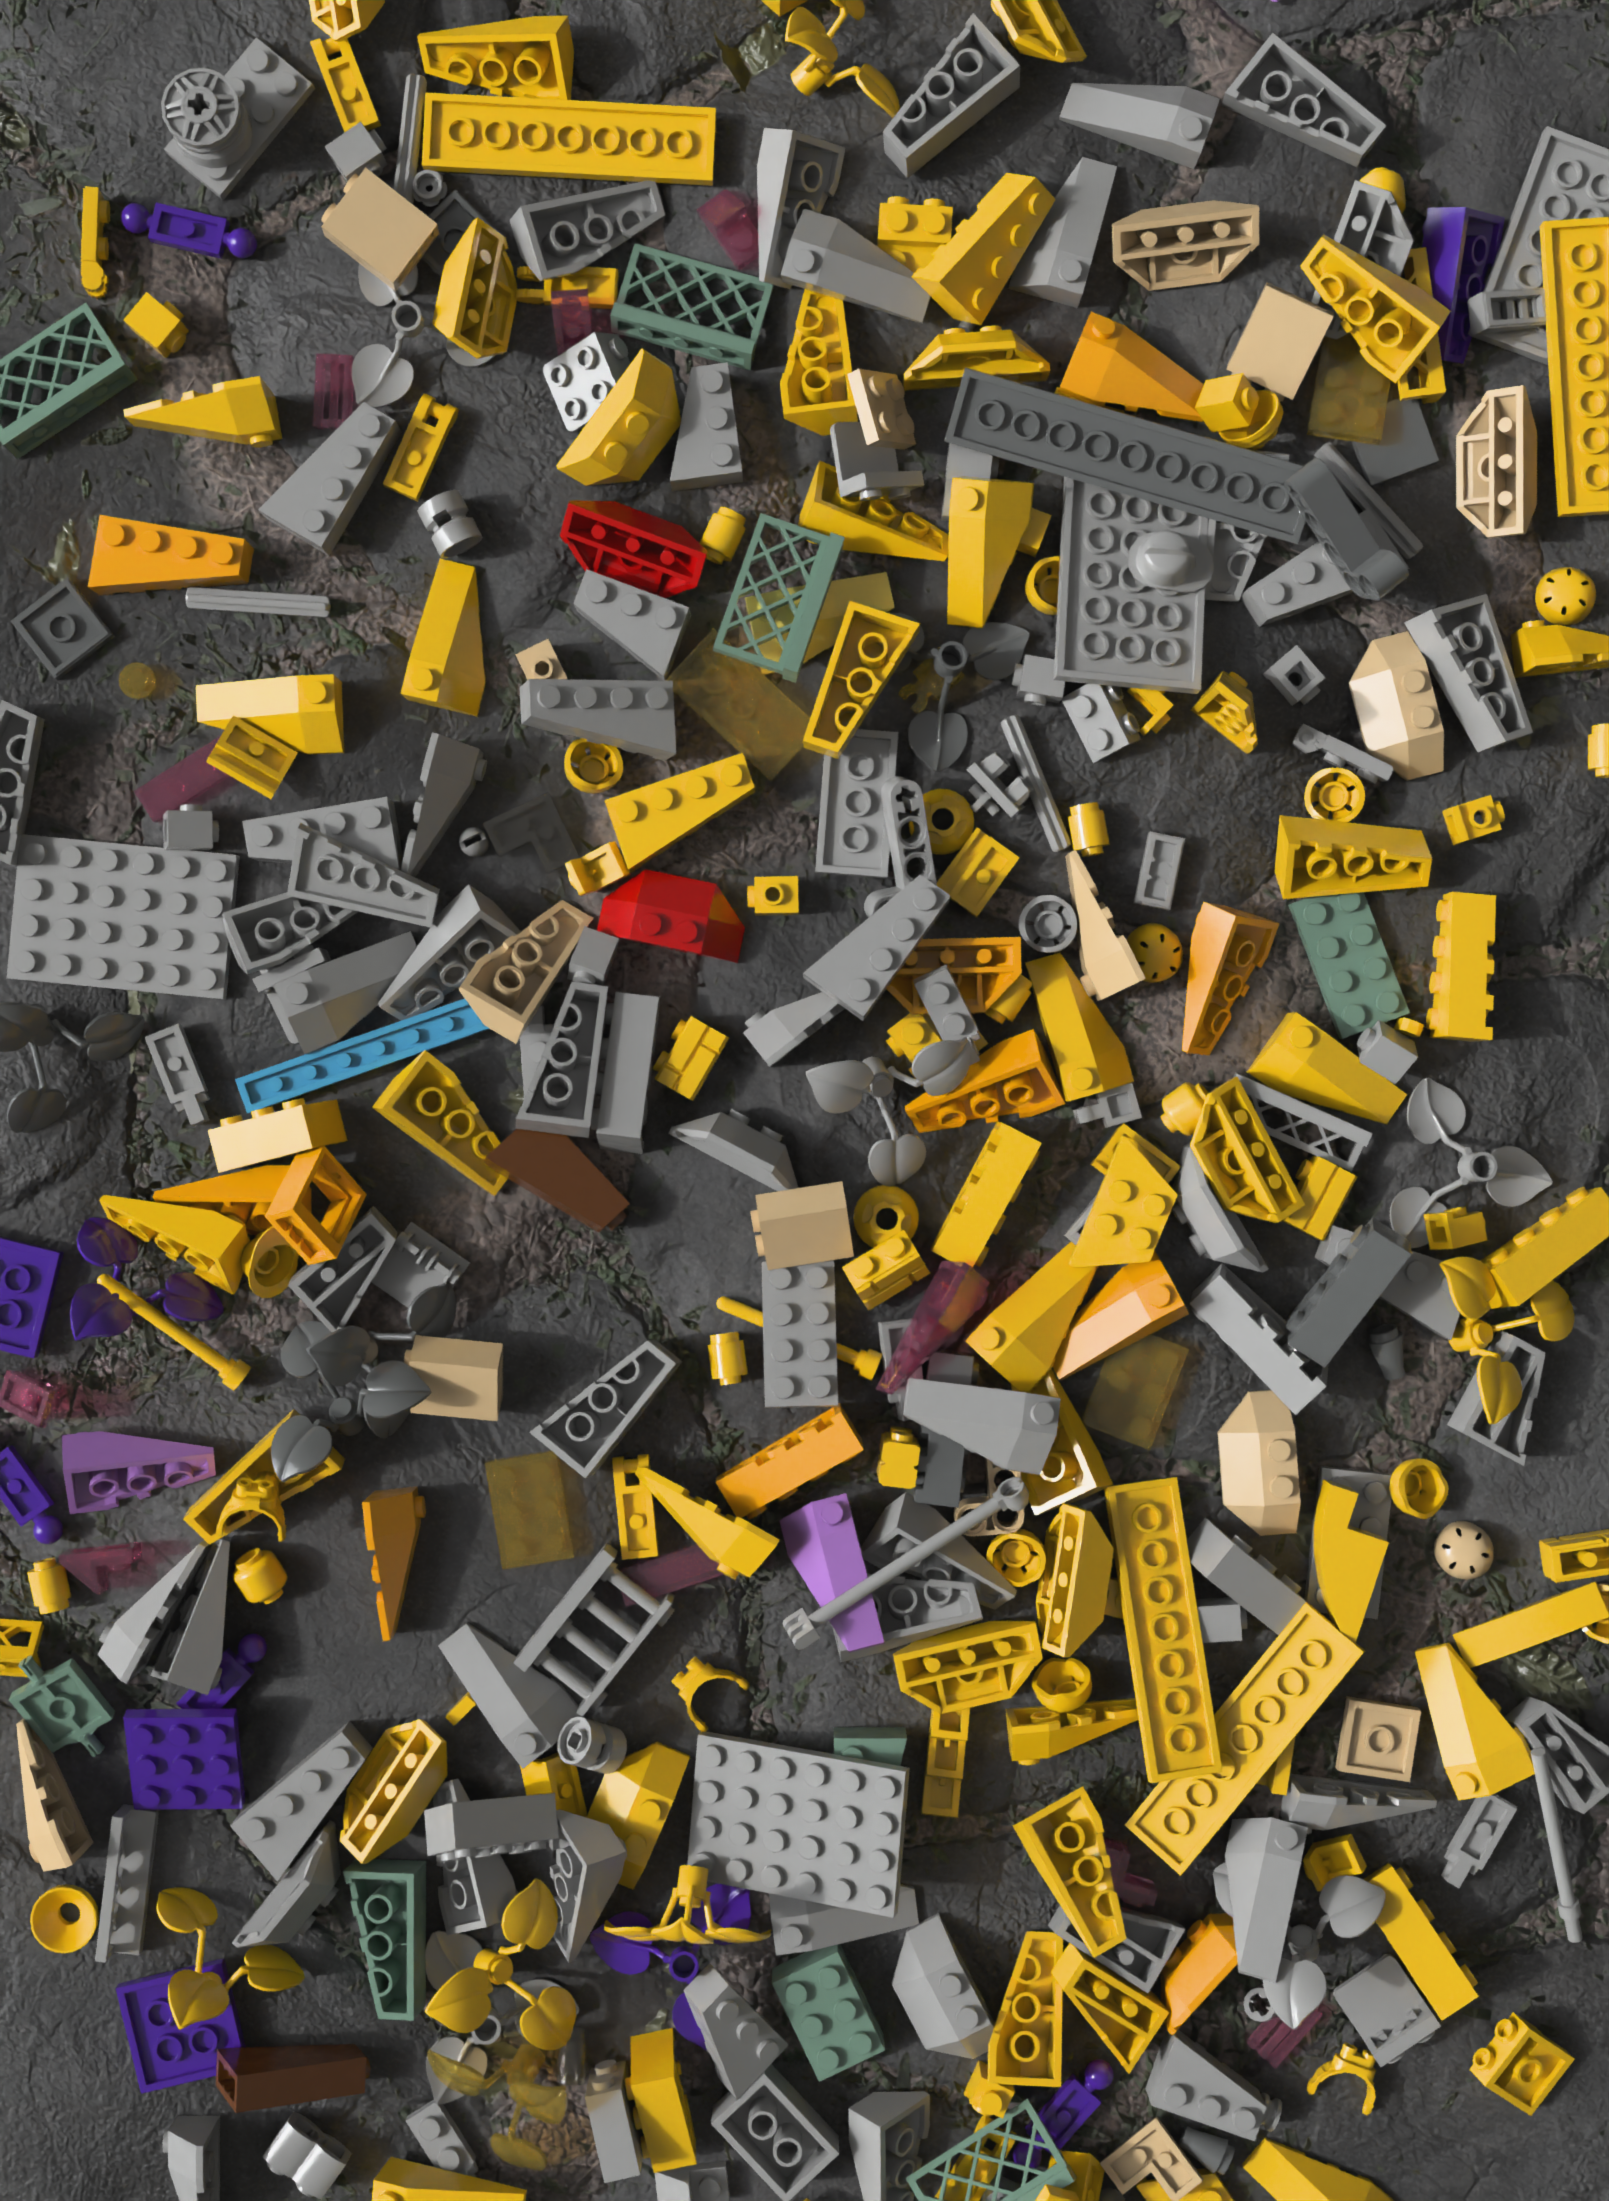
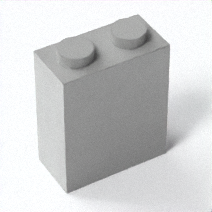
M605 2060L596 2064L595 2068H591L585 2094L604 2183L641 2175L643 2153L640 2138L643 2134L642 2129L636 2130L634 2123L633 2107L636 2106L635 2100L629 2101L626 2093L625 2078L630 2077L626 2060L617 2063L615 2060Z

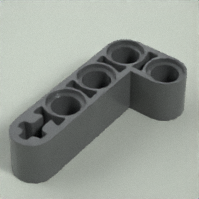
M1316 457L1284 482L1289 496L1347 585L1356 595L1361 598L1379 601L1409 577V571L1398 555L1390 550L1380 549L1334 475L1323 461Z

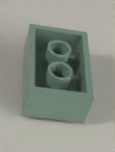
M841 1944L807 1951L772 1968V1985L819 2082L885 2051L884 2034Z

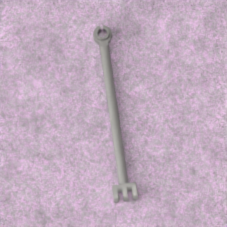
M1018 1477L1006 1479L998 1486L991 1499L809 1616L806 1615L803 1608H800L783 1620V1627L795 1648L802 1650L820 1639L815 1630L816 1628L1001 1509L1004 1512L1007 1509L1019 1511L1025 1508L1029 1502V1491L1022 1479Z

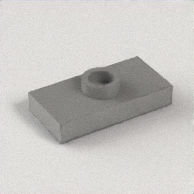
M1148 832L1134 898L1135 904L1171 910L1185 843L1184 838Z

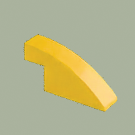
M1323 1479L1314 1522V1558L1317 1579L1332 1623L1337 1626L1342 1634L1356 1643L1389 1542L1380 1535L1349 1526L1359 1493L1350 1487Z

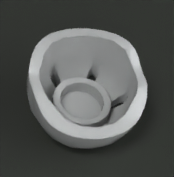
M1041 895L1032 899L1023 909L1018 924L1020 934L1025 942L1033 949L1045 953L1060 952L1068 947L1074 940L1078 929L1077 918L1073 908L1066 901L1054 895ZM1039 904H1042V905H1043V907H1044V911H1043V912L1039 909V907H1038ZM1063 906V911L1061 913H1057L1059 907ZM1026 921H1032L1034 925H1027ZM1071 925V929H1064V926ZM1040 937L1038 944H1035L1034 941ZM1054 939L1058 940L1059 945H1054Z

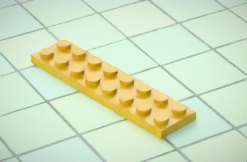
M425 93L422 167L423 170L631 182L649 180L656 183L713 186L717 112L716 108Z
M1609 217L1543 221L1539 227L1543 288L1545 289L1546 337L1558 517L1609 514Z
M1177 1477L1108 1486L1104 1489L1148 1782L1157 1783L1223 1772Z
M1306 1602L1214 1714L1223 1772L1159 1782L1125 1826L1181 1876L1359 1660L1365 1650L1342 1634L1337 1626Z

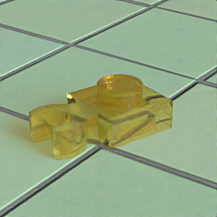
M933 658L926 659L913 671L919 680L915 684L905 685L898 693L903 700L913 693L918 695L917 702L910 707L916 714L925 709L928 697L931 694L938 701L940 700L944 678L935 671V659ZM962 671L953 678L949 691L965 677Z

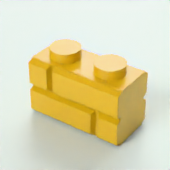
M690 1016L688 1022L683 1019L680 1020L671 1036L676 1043L670 1053L663 1050L653 1070L658 1072L655 1080L694 1101L728 1042L729 1037Z
M1312 1156L1310 1161L1305 1159L1296 1174V1179L1300 1180L1296 1188L1305 1206L1282 1221L1318 1240L1324 1241L1357 1176L1319 1156Z
M904 1230L842 1267L868 1311L909 1287L914 1281H919L930 1274Z
M890 1427V1432L885 1431V1433L881 1434L880 1455H878L877 1463L878 1481L882 1486L912 1489L916 1487L918 1471L916 1466L919 1464L920 1456L918 1440L909 1428Z
M1609 1529L1561 1536L1559 1539L1548 1538L1539 1540L1544 1575L1549 1579L1551 1578L1555 1583L1609 1575Z

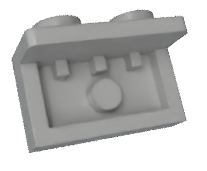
M1086 684L1061 699L1093 763L1141 740L1138 733L1140 731L1138 721L1132 713L1127 711L1122 701L1124 696L1121 687Z

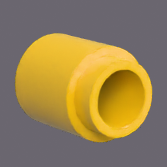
M720 507L717 513L712 514L700 541V544L708 551L706 559L722 565L723 560L732 561L746 530L744 527L746 518L726 507Z
M1609 724L1593 725L1592 734L1588 735V771L1595 772L1596 778H1609Z
M1092 802L1070 807L1071 816L1068 817L1073 850L1081 851L1082 857L1103 854V847L1110 845L1104 811L1099 809V803Z
M1020 975L985 1014L1000 1024H1003L1006 1019L1013 1022L1030 996L1031 992L1029 989L1033 983L1023 975Z
M738 1331L710 1335L711 1344L707 1346L712 1379H720V1385L741 1383V1375L748 1374L744 1342L739 1340Z
M55 1557L34 1562V1569L27 1572L34 1606L39 1607L40 1614L53 1613L68 1608V1598L71 1597L64 1562L56 1563Z

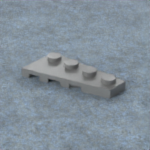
M302 823L299 824L287 896L432 928L440 889Z

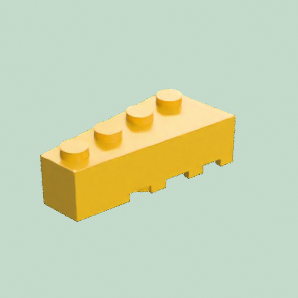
M1006 173L977 204V211L969 220L963 219L955 228L957 233L946 245L940 244L931 254L933 259L925 268L919 267L911 277L953 319L982 325L1056 199L1036 177Z
M1580 1187L1566 1196L1567 1202L1560 1207H1555L1539 1217L1538 1222L1519 1232L1513 1239L1481 1260L1490 1270L1496 1286L1494 1297L1488 1301L1490 1309L1520 1306L1609 1236V1197L1602 1187L1588 1190L1585 1187Z

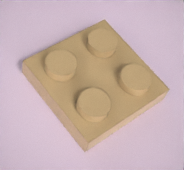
M857 369L847 374L867 446L905 450L916 445L913 434L914 423L907 413L904 402V387L897 375Z
M1347 1696L1335 1768L1340 1772L1410 1782L1421 1710L1418 1707Z

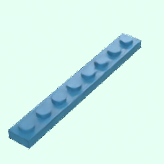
M464 998L237 1078L235 1081L246 1112L251 1113V1111L273 1106L415 1056L424 1050L429 1051L490 1028L482 1023Z

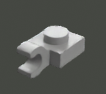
M1132 1083L1097 1093V1104L1073 1110L1076 1124L1102 1118L1105 1128L1142 1118Z

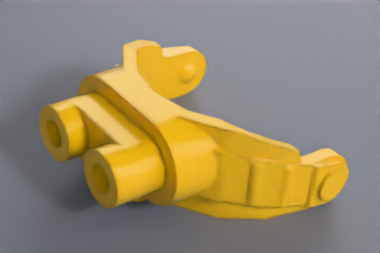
M239 1478L237 1480V1487L232 1491L231 1499L221 1512L216 1527L217 1535L223 1536L225 1520L230 1515L239 1511L254 1510L262 1512L273 1519L279 1531L278 1542L284 1541L287 1533L284 1510L277 1499V1493L273 1490V1482L264 1479L259 1483H253L249 1478Z
M694 1656L686 1665L689 1670L685 1674L680 1671L671 1682L680 1689L678 1694L686 1702L685 1705H687L690 1719L701 1732H706L708 1730L707 1725L696 1715L692 1705V1696L697 1688L707 1680L716 1678L735 1681L744 1690H747L750 1685L745 1678L738 1676L735 1672L727 1669H715L708 1662L704 1665Z
M1344 2042L1341 2052L1335 2053L1333 2060L1327 2061L1320 2066L1313 2077L1310 2078L1307 2084V2092L1313 2095L1319 2082H1322L1329 2076L1341 2073L1356 2074L1367 2083V2095L1362 2107V2113L1369 2115L1372 2112L1376 2098L1373 2083L1376 2069L1373 2066L1376 2060L1369 2050H1363L1361 2054L1357 2052V2047Z

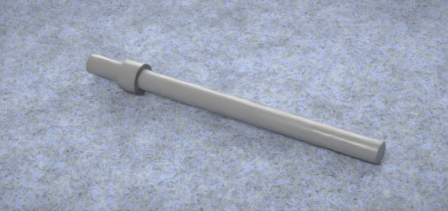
M1535 1748L1530 1753L1560 1897L1557 1900L1559 1916L1564 1919L1568 1940L1572 1943H1577L1583 1939L1579 1917L1582 1914L1580 1903L1573 1892L1546 1751L1543 1748Z

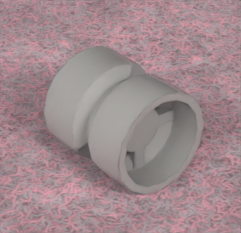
M450 490L438 494L423 503L417 510L427 531H434L431 539L442 559L457 556L471 549L483 538L474 519L466 517L469 509L459 490Z
M578 1716L571 1718L565 1723L558 1738V1753L564 1763L603 1774H610L616 1771L622 1764L627 1751V1740L619 1728Z

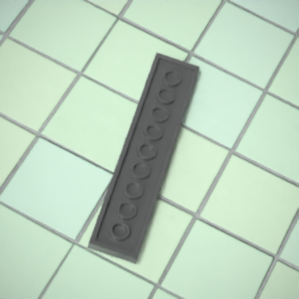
M967 367L964 370L945 442L1298 544L1306 520L1289 496L1284 482L1304 465Z

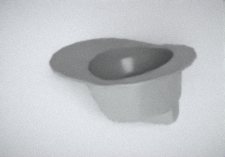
M1170 530L1147 533L1137 538L1130 547L1127 558L1129 570L1133 577L1141 584L1157 589L1195 592L1206 586L1211 580L1214 571L1213 557L1203 543L1192 537L1180 535Z

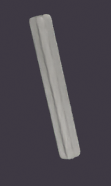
M409 74L406 77L394 190L412 204L414 202L413 180L417 175L427 87L425 77L418 74Z
M1325 443L1315 453L1314 457L1319 458L1325 463L1341 488L1362 511L1367 508L1371 510L1393 545L1406 559H1411L1422 549L1423 544L1332 443Z
M189 587L185 596L186 605L190 609L322 618L328 617L331 610L330 598L324 595Z
M1019 715L1009 716L1002 720L1001 727L1022 778L1034 789L1030 797L1051 849L1054 852L1066 849L1071 845L1070 838Z

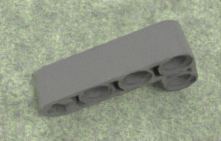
M901 776L889 778L884 783L881 793L896 886L876 890L867 896L864 910L868 917L877 911L878 906L883 901L892 899L920 874L937 886L923 794L916 782ZM902 788L907 789L908 792L902 796V801L897 800L896 795L901 793ZM905 808L911 810V813L905 812ZM912 821L914 825L913 834L907 839H902V826ZM918 857L920 861L919 869L914 874L908 875V862L912 858Z

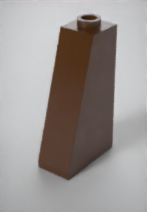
M516 1129L489 1153L484 1160V1163L492 1170L597 1232H601L606 1226L612 1231L627 1217L623 1210L630 1203L566 1135Z
M355 2044L217 2049L216 2087L235 2113L365 2093V2079H368L370 2076L369 2059Z

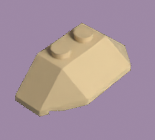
M1212 200L1140 210L1112 224L1113 262L1149 291L1221 282L1250 251L1252 252L1259 245V206Z
M1521 385L1486 391L1481 399L1482 402L1471 413L1456 435V508L1488 538L1526 534L1537 505V430L1526 387Z
M1408 631L1372 640L1349 681L1366 753L1393 766V771L1406 781L1443 772L1444 730L1424 656Z
M1272 1390L1248 1391L1241 1403L1217 1432L1223 1505L1260 1536L1296 1533L1301 1501L1296 1436L1291 1411Z

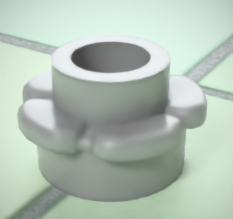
M422 170L414 177L413 197L417 202H423L425 206L433 207L439 204L440 199L446 197L447 185L443 182V176L437 171ZM427 186H432V191H426Z

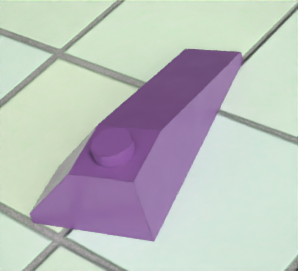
M103 1431L62 1435L63 1474L70 1514L109 1510L118 1507L119 1500L137 1495L139 1499L150 1497L151 1490L167 1485L171 1488H178L216 1476L213 1447Z

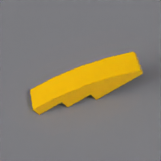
M1594 1581L1494 1617L1487 1622L1455 1632L1453 1637L1463 1661L1469 1668L1608 1618L1609 1610L1597 1582Z
M970 1708L940 1714L931 1709L921 1814L958 1818Z

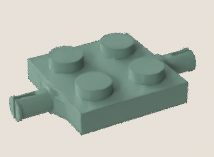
M31 1655L27 1659L24 1658L18 1666L28 1676L30 1681L11 1693L9 1701L52 1753L67 1744L81 1742L92 1757L100 1754L105 1746L93 1732L97 1727L113 1719L115 1710L73 1658L46 1671L39 1667Z

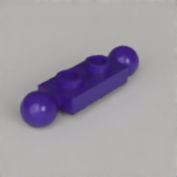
M157 202L153 215L149 213L146 207L138 203L127 205L121 213L122 224L129 232L140 234L150 229L148 239L151 243L220 259L223 257L225 247H228L230 252L238 258L252 256L257 248V240L250 230L237 228L231 233L228 232L230 223L226 218Z
M13 1445L3 1451L0 1450V1499L20 1527L31 1520L34 1522L33 1534L37 1541L42 1544L57 1542L63 1534V1524L57 1517L47 1515L44 1512L54 1502Z
M255 1633L245 1635L239 1641L237 1655L228 1647L222 1653V1660L219 1666L222 1668V1674L217 1686L214 1689L210 1688L208 1695L189 1689L176 1704L181 1709H221L255 1672L247 1664L258 1662L265 1656L267 1652L265 1639Z
M1095 2059L1089 2062L1085 2068V2079L1083 2082L1072 2073L1038 2112L1059 2150L1101 2104L1100 2097L1094 2091L1096 2089H1105L1112 2083L1113 2069L1105 2060ZM1032 2120L1025 2127L1026 2133L1030 2137L1034 2125ZM1037 2130L1035 2140L1044 2142L1043 2138ZM1021 2141L1015 2146L1013 2151L1015 2163L1026 2164L1029 2143ZM1034 2145L1030 2167L1037 2168L1042 2160L1041 2151L1045 2149L1051 2154L1050 2150Z

